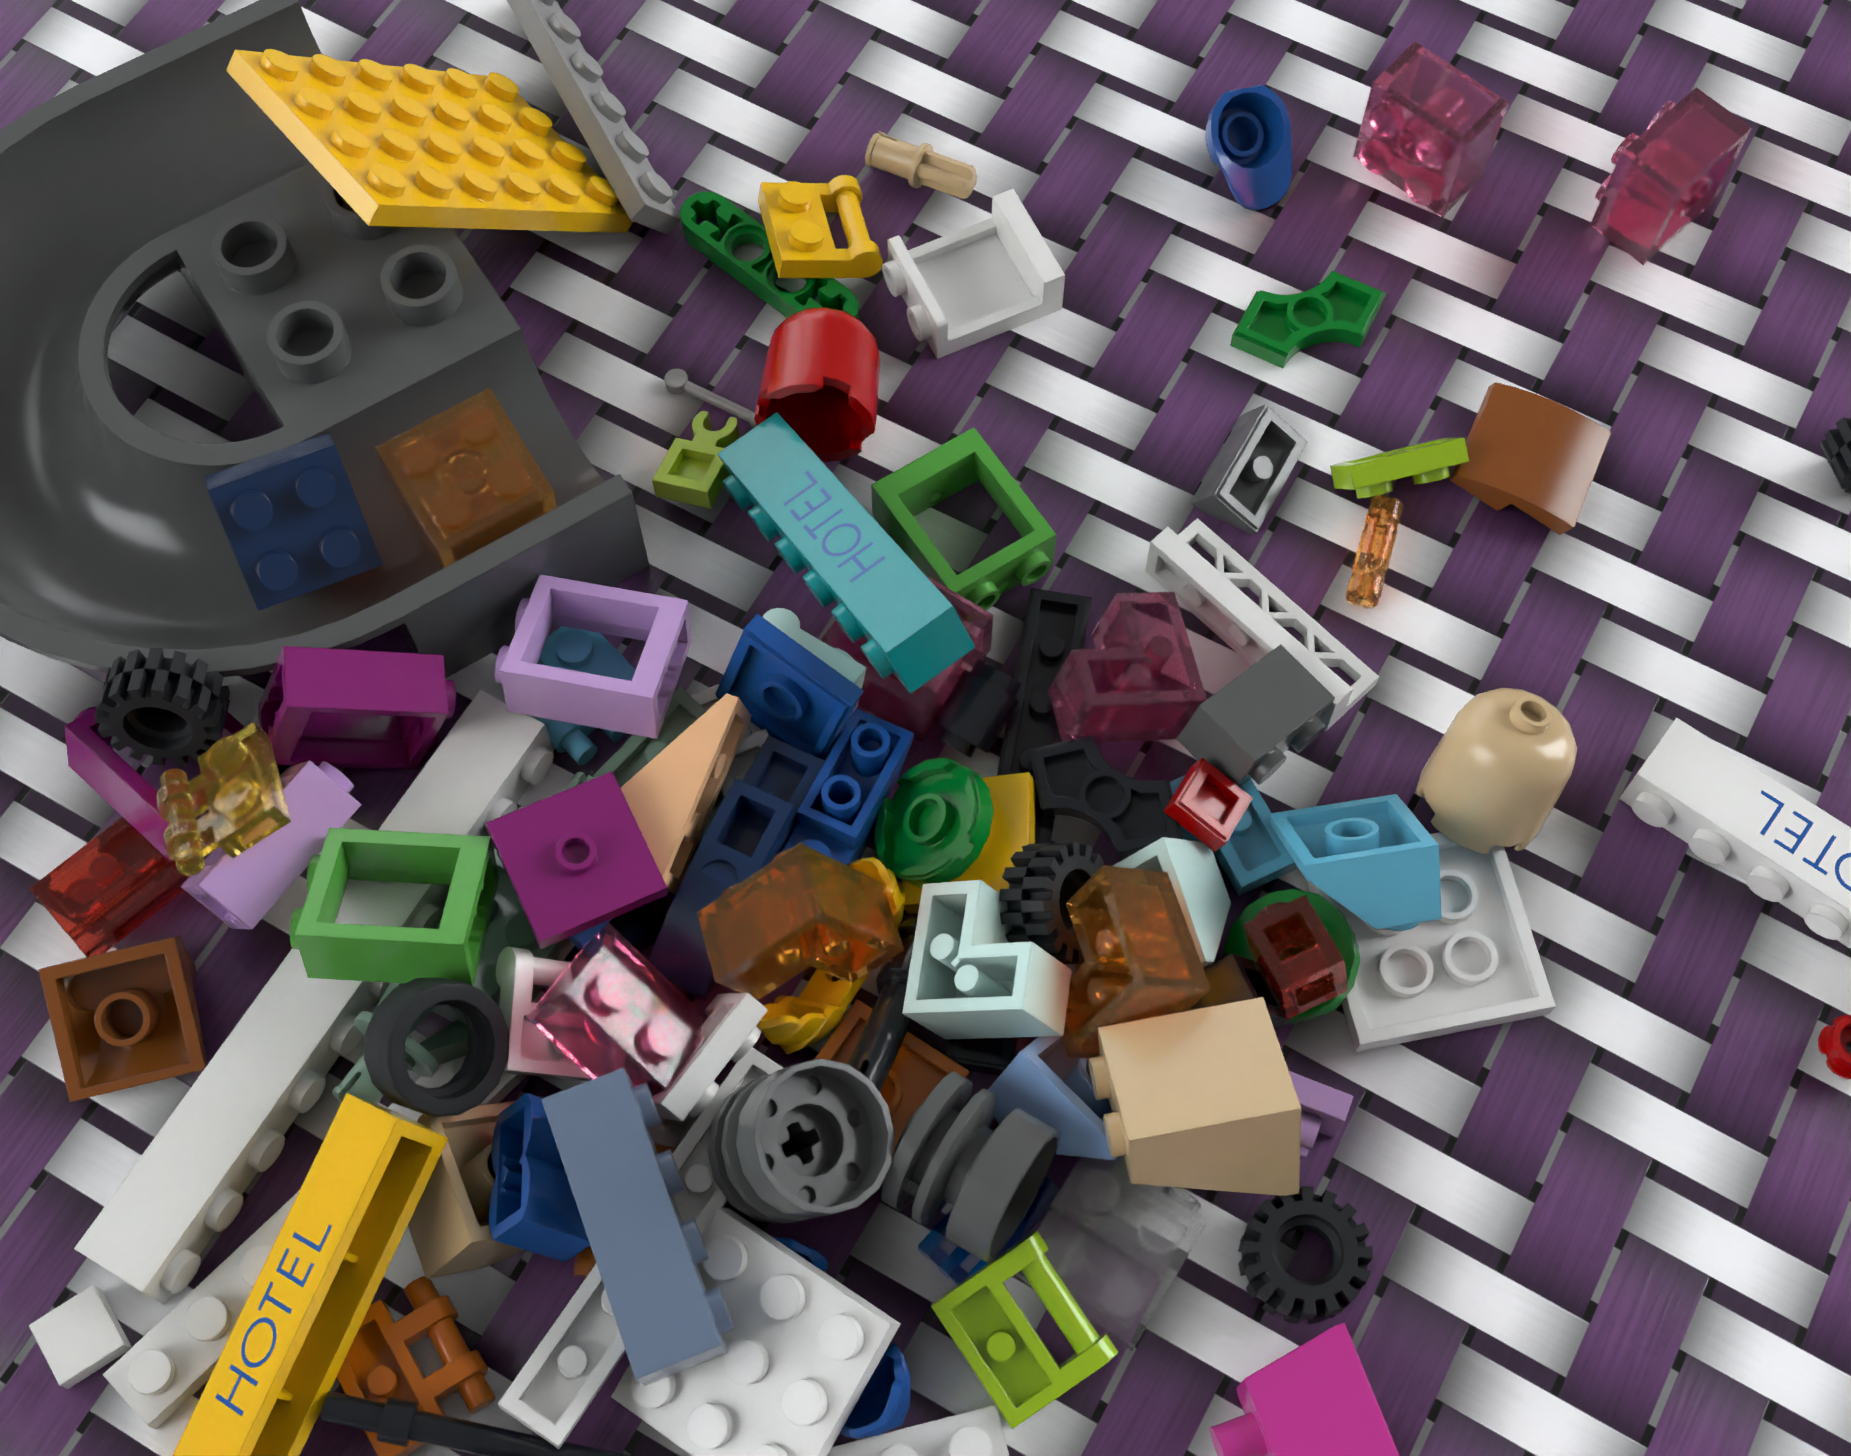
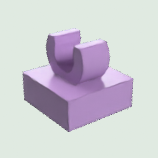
M1289 1071L1302 1108L1300 1157L1306 1159L1309 1150L1313 1148L1318 1132L1331 1138L1336 1136L1346 1120L1354 1096Z

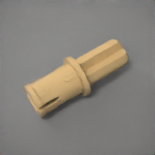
M881 131L873 134L865 154V163L868 167L877 168L908 179L909 185L913 188H920L922 185L964 199L971 195L977 182L978 176L974 166L935 153L932 145L928 143L916 146L890 137Z

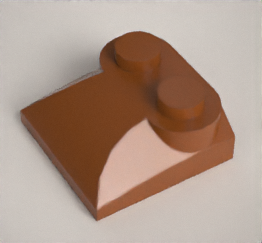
M181 935L38 969L69 1102L201 1071L208 1065L193 989L196 979V967L192 956L184 948Z

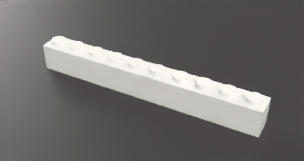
M480 689L379 830L489 836L486 822L516 811L518 801L530 784L533 786L539 784L548 773L553 762L554 747L550 744V737L545 724L529 715L507 712L504 701ZM349 879L335 923L433 929L442 918V909L445 906L450 885ZM292 948L74 1249L163 1305L172 1293L177 1294L182 1291L197 1273L201 1263L199 1255L214 1233L225 1230L238 1215L243 1204L242 1194L257 1172L267 1170L280 1155L285 1143L283 1135L297 1115L309 1111L320 1098L326 1084L324 1077L340 1055L345 1056L350 1053L360 1041L363 1034L354 1024L357 1015L361 1011L371 1012L378 1000L382 998L390 983L308 978L299 949Z

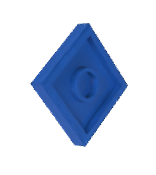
M756 614L744 628L715 695L718 699H721L726 693L739 697L752 716L750 722L761 730L766 729L768 735L825 760L864 690L762 616Z

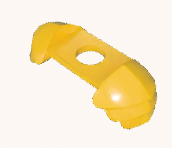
M875 857L852 861L846 871L848 879L845 880L841 889L844 901L835 907L837 919L846 925L800 996L780 995L775 998L774 1003L764 1005L768 1011L756 1026L763 1031L764 1036L772 1044L780 1045L786 1054L818 1043L837 1027L843 1020L844 1012L892 937L897 935L903 918L905 888L897 882L894 872L885 868ZM858 955V960L853 970L843 979L832 981V976L837 966L847 957Z

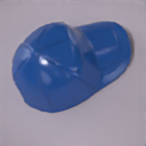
M1259 84L1253 87L1224 92L1211 108L1206 124L1205 140L1210 158L1216 166L1222 169L1228 186L1238 204L1252 211L1269 208L1278 203L1287 194L1291 185L1292 134L1284 101L1275 92Z

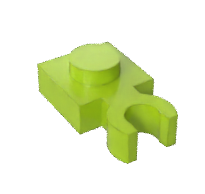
M701 411L692 422L693 440L675 438L654 475L652 483L656 497L711 509L724 486L722 481L730 475L718 453L738 440L740 432L737 418L730 417L725 427L721 430L711 431L712 426L709 412Z

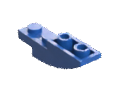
M858 708L854 710L797 811V825L736 932L738 943L795 969L798 968L822 922L828 924L835 911V907L842 897L841 889L845 880L848 879L846 875L848 866L852 861L860 860L874 833L879 809L885 798L890 797L913 741V732Z

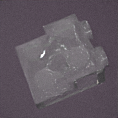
M1124 1155L1118 1156L1115 1160L1080 1157L1051 1203L1050 1211L1037 1231L1049 1247L1048 1251L1044 1253L1092 1326L1101 1333H1106L1109 1338L1132 1352L1203 1233L1208 1221L1197 1215L1201 1207L1200 1202L1182 1188L1163 1186L1161 1191L1151 1185L1131 1184ZM1019 1271L1017 1274L1014 1275L1016 1278H1018L1028 1286L1032 1287L1026 1279V1277L1024 1276V1274L1022 1273V1271Z

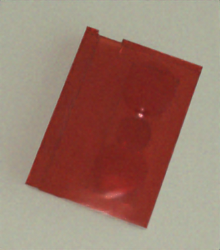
M121 817L29 889L76 943L82 953L89 957L106 953L184 891L181 888L182 884L195 870L182 855L170 862L127 820Z

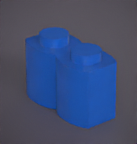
M526 1093L499 1113L492 1140V1164L496 1177L489 1203L490 1233L495 1241L566 1262L590 1246L541 1100L543 1098Z

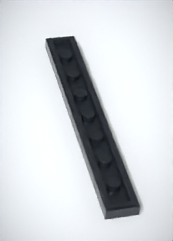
M1031 588L1014 678L1022 684L1014 697L1019 703L1006 723L997 776L1029 772L1035 780L1029 749L1068 741L1092 597ZM1035 783V844L1051 843L1055 815L1043 817ZM1018 1037L949 1039L946 1056L969 1071L1000 1076L1015 1058Z

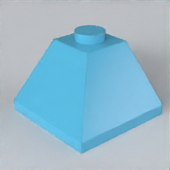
M1397 794L1269 814L1270 826L1303 876L1374 929L1384 928L1391 931H1405L1416 927L1419 922L1442 919L1439 844Z

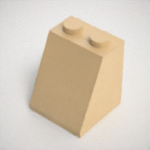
M1263 997L1098 1027L1100 1056L1089 1058L1088 1060L1091 1082L1096 1100L1109 1099L1112 1113L1103 1115L1108 1148L1112 1158L1124 1155L1131 1184L1279 1196L1299 1194L1302 1108Z

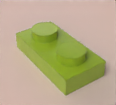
M1440 438L1330 465L1334 489L1356 490L1357 498H1367L1393 491L1392 480L1412 476L1414 484L1429 483L1450 477L1449 466L1469 462L1465 438Z

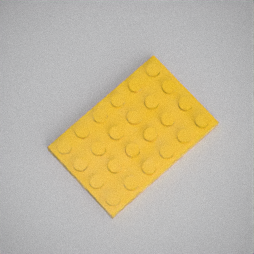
M235 49L226 69L229 75L368 226L627 233L633 223L609 181L600 177L586 163L587 158L585 154L574 145L565 142L552 128L553 123L550 118L541 111L532 108L518 94V86L501 74L493 72L489 73L488 76L467 74L455 68H449L447 71L428 70L415 64H405L404 67L381 65L369 59H361L359 62L341 61L322 54H315L313 57L293 56L275 49H266L264 52Z

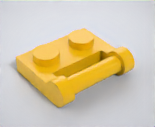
M839 175L829 183H800L796 181L785 183L761 182L758 204L778 278H868L881 270L883 259L878 245L870 240L860 207L862 191L856 178L850 175ZM825 212H837L839 214L848 249L835 248Z

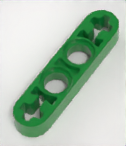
M704 191L693 194L682 204L680 218L685 240L786 318L807 308L827 307L844 311L859 319V304L856 296L834 278H803L806 284L802 289L791 293L779 290L775 286L779 278L765 227L725 197L715 192ZM714 217L717 218L718 228L709 222ZM702 218L705 220L697 225V219ZM746 243L759 245L764 250L760 257L750 261L740 260L733 255L737 247ZM817 294L819 297V303L815 301Z

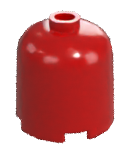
M827 307L807 308L786 318L774 330L770 340L755 409L754 421L756 426L777 412L822 462L840 461L858 455L862 451L863 441L871 434H874L876 427L880 355L873 334L856 317L844 311Z

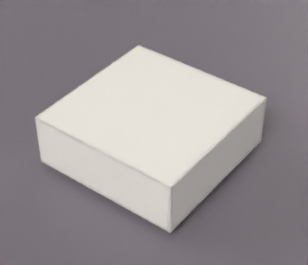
M95 1285L88 1287L29 1325L59 1386L66 1389L76 1385L132 1348L102 1289Z

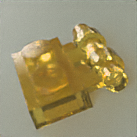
M252 722L232 736L221 738L207 752L200 755L198 762L201 774L191 781H188L187 774L183 770L176 768L165 771L160 777L161 787L156 794L159 815L168 822V827L163 834L166 854L171 860L175 861L177 871L184 876H194L203 871L205 867L204 856L221 847L230 857L235 858L291 822L270 737L255 722ZM209 810V813L196 820L197 816Z

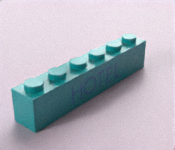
M777 412L718 453L730 474L722 483L742 511L751 505L754 507L748 511L750 518L768 542L777 536L780 538L774 545L796 575L804 569L807 570L808 573L802 576V579L821 606L826 608L834 602L837 607L831 610V613L852 643H855L862 637L867 641V643L861 646V649L883 679L893 673L911 694L975 648L953 605Z

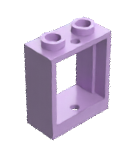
M540 574L530 599L523 598L519 603L515 619L516 632L510 646H502L496 659L495 681L498 684H502L507 712L657 739L692 643L688 600ZM558 625L646 641L632 681L537 664L552 626Z
M309 760L286 768L182 884L181 888L231 929H253L307 868L311 857L321 852L328 829L342 828L362 805L349 794L354 785L343 773L325 761L318 767Z

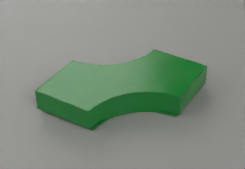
M1331 271L1321 284L1302 293L1279 295L1262 290L1256 291L1232 334L1230 346L1281 368H1284L1286 363L1296 353L1315 344L1339 342L1360 348L1383 305L1386 293L1335 271Z

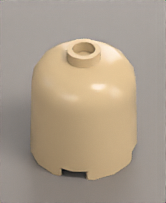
M1499 688L1477 694L1457 713L1421 771L1416 790L1418 796L1422 797L1425 795L1427 803L1435 813L1431 820L1433 826L1454 843L1478 853L1488 854L1492 846L1511 847L1515 845L1514 850L1516 851L1525 849L1542 829L1572 774L1577 754V745L1570 723L1555 706L1544 698L1522 689Z

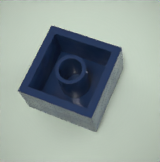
M329 433L205 476L207 491L258 611L383 565L337 448Z

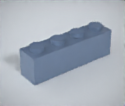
M623 1067L541 1099L635 1379L642 1385L647 1386L728 1353L722 1334L733 1330V1323L720 1288L716 1287L709 1291L705 1289L697 1264L708 1260L709 1256L695 1218L681 1221L673 1195L684 1191L685 1188L671 1150L669 1149L659 1154L656 1150L649 1128L660 1124L661 1121L647 1083L634 1087L632 1080Z

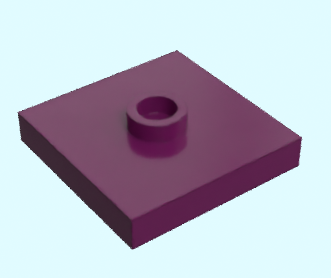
M613 771L486 822L488 834L491 836L492 843L540 949L667 895V886Z

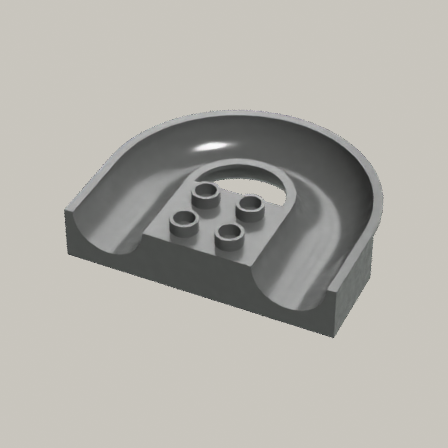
M298 0L256 1L70 88L34 107L1 129V637L48 658L99 672L108 673L109 667L112 668L113 661L119 656L127 660L130 651L139 649L148 658L150 648H163V654L166 658H173L175 650L187 654L185 662L192 665L198 658L208 664L206 674L218 671L222 677H231L274 670L283 646L350 649L398 627L414 653L444 656L446 679L512 642L516 632L515 619L519 603L523 598L530 599L540 574L613 587L650 566L632 491L620 474L605 481L583 453L558 412L539 375L520 326L453 228L368 226L226 71L235 49L255 52L275 49L287 55L313 57L315 54H322ZM180 270L277 430L253 439L217 444L189 442L172 438L144 425L121 404L111 384L107 361L110 336L127 310L145 292L164 278ZM329 433L337 448L383 565L258 611L207 491L205 476Z

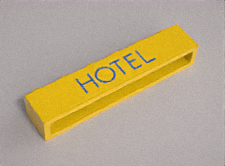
M346 1093L172 1456H300L325 1403L326 1397L334 1384L447 1143L448 1137L396 1111Z

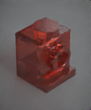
M1306 895L1289 903H1273L1262 909L1253 920L1244 924L1249 949L1279 1000L1281 1009L1287 1019L1348 991L1344 959Z

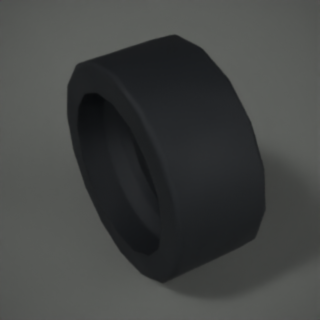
M441 977L416 978L393 989L375 1008L365 1032L364 1061L374 1086L390 1102L432 1117L460 1115L481 1104L499 1084L508 1062L509 1031L502 1010L485 991L461 981ZM433 1005H449L460 1010L464 1015L469 1030L468 1052L461 1069L448 1083L436 1088H426L416 1084L409 1077L404 1062L405 1041L412 1024L427 1008Z

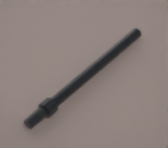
M329 1391L321 1415V1421L378 1433L377 1441L407 1447L409 1441L412 1440L482 1456H631L570 1442H564L560 1449H558L541 1436L418 1410L419 1402L389 1396L387 1402L383 1403Z

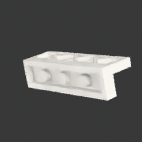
M1198 518L1178 535L1169 527H1166L1150 541L1145 571L1251 666L1281 644L1335 697L1334 701L1320 718L1326 725L1325 732L1376 685L1379 676ZM1195 542L1215 558V567L1191 547ZM1224 567L1231 573H1225ZM1237 587H1248L1259 597V606ZM1269 606H1270L1275 612H1269ZM1283 627H1294L1304 636L1305 646ZM1315 647L1321 652H1315ZM1329 667H1339L1355 683L1349 686Z

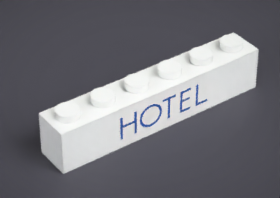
M1676 717L1619 799L1631 806L1633 812L1645 823L1654 827H1663L1688 843L1692 852L1702 860L1712 864H1720L1745 880L1751 891L1759 897L1768 901L1779 902L1802 917L1806 925L1816 934L1827 939L1837 940L1851 949V828Z

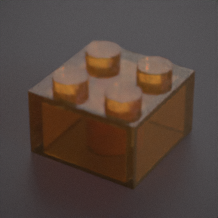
M490 388L375 447L386 478L442 569L557 508L554 490Z

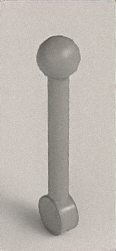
M672 369L666 373L664 381L668 392L677 395L686 392L749 422L752 429L756 427L754 421L755 412L690 382L686 372L682 369Z

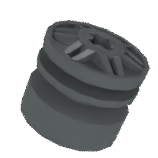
M816 1059L795 1064L775 1071L773 1074L750 1080L726 1097L711 1124L708 1155L714 1181L733 1207L755 1221L783 1225L842 1212L862 1204L880 1188L892 1164L895 1132L888 1104L869 1078L849 1064ZM789 1140L792 1149L784 1154L781 1144Z
M952 1071L933 1089L925 1102L915 1111L903 1130L894 1150L892 1164L881 1189V1201L900 1211L904 1210L914 1201L912 1219L923 1225H927L948 1203L952 1204L953 1207L949 1215L945 1239L979 1259L991 1263L1011 1239L1035 1199L1053 1162L1059 1146L1061 1132L1018 1107L1007 1115L995 1130L990 1129L996 1108L997 1096L983 1088L971 1098L973 1082Z

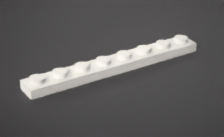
M542 990L533 1001L535 1003L556 1005ZM466 1056L439 1065L432 1078L421 1076L415 1083L426 1088H436L448 1083L461 1069ZM503 1072L499 1084L479 1105L499 1103L528 1075ZM395 1103L388 1107V1109L396 1111L416 1122L423 1115V1113L410 1110ZM299 1191L103 1374L147 1426L157 1430L209 1380Z

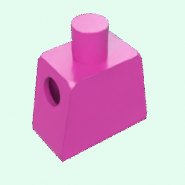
M1345 1322L1328 1329L1245 1378L1236 1388L1245 1415L1210 1427L1212 1442L1218 1456H1400Z

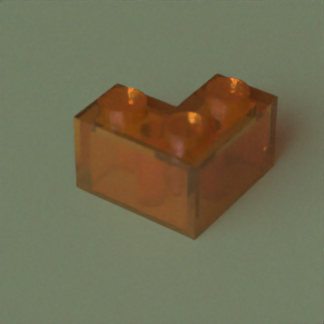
M802 843L780 852L771 863L743 882L730 886L722 893L721 897L697 912L715 982L742 993L748 992L757 999L764 997L810 966L853 983L904 950L883 883Z
M1103 865L1066 903L1085 962L1071 975L1064 1034L1061 1036L1068 1058L1089 1059L1100 1056L1098 1027L1188 1011L1211 990L1167 872Z

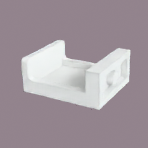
M1014 189L992 196V218L910 250H907L899 235L887 240L888 262L882 266L886 284L894 297L902 295L908 306L907 317L915 337L919 341L926 339L937 359L1062 309L1065 274Z

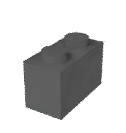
M1280 644L1199 705L1177 740L1197 761L1203 757L1239 787L1251 778L1260 785L1285 762L1287 757L1283 753L1292 746L1300 753L1324 731L1326 725L1320 718L1334 701L1335 697Z

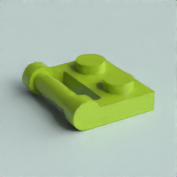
M1037 1230L1016 1242L991 1263H988L931 1303L932 1309L1012 1429L1100 1369L1118 1354V1350L1106 1333L1098 1335L1044 1253L1048 1251L1049 1247ZM1019 1271H1022L1075 1351L1071 1357L1059 1365L1004 1284L1005 1281Z

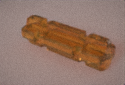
M1381 494L1371 499L1351 579L1349 580L1345 595L1347 601L1352 605L1362 606L1366 609H1371L1378 605L1397 535V527L1404 508L1401 500L1398 498H1389Z

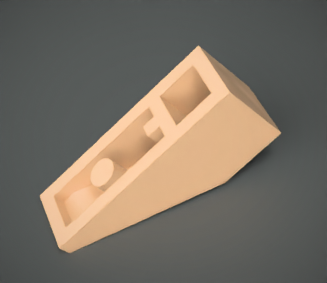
M727 693L621 787V791L664 879L667 891L673 894L677 893L752 717L739 697Z

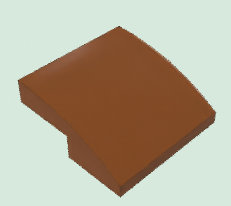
M1495 382L1488 387L1466 440L1469 462L1457 464L1450 481L1496 511H1500L1513 504L1561 535L1575 527L1611 432L1591 419L1555 401L1532 392Z

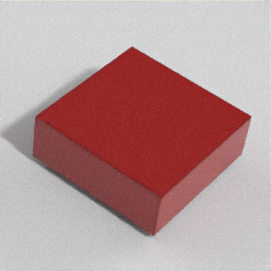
M1202 757L1190 767L1164 812L1215 852L1228 842L1253 797Z

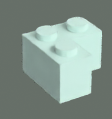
M982 880L923 884L902 1014L943 1039L1063 1036L1072 970L1033 942L1008 943L1005 935L1012 928L1011 925H1002L1000 913L1008 911L1007 902L999 901L1000 893Z

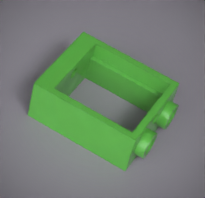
M974 427L871 484L872 513L874 518L953 605L959 618L967 614L975 616L987 611L998 601L1001 594L1020 583L1023 586L1035 583L1050 570L1051 565L1054 563L1056 533ZM979 480L1022 538L956 575L915 520L914 516Z
M329 828L321 854H314L309 862L307 873L308 894L304 907L294 910L290 923V943L293 949H299L307 977L388 983H407L416 978L441 977L461 981L473 986L500 880L491 836ZM349 879L450 885L439 929L341 924L335 922Z

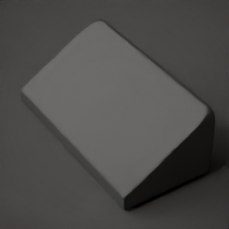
M1267 404L1244 413L1228 436L1192 498L1191 504L1200 511L1251 535L1257 533L1308 441Z

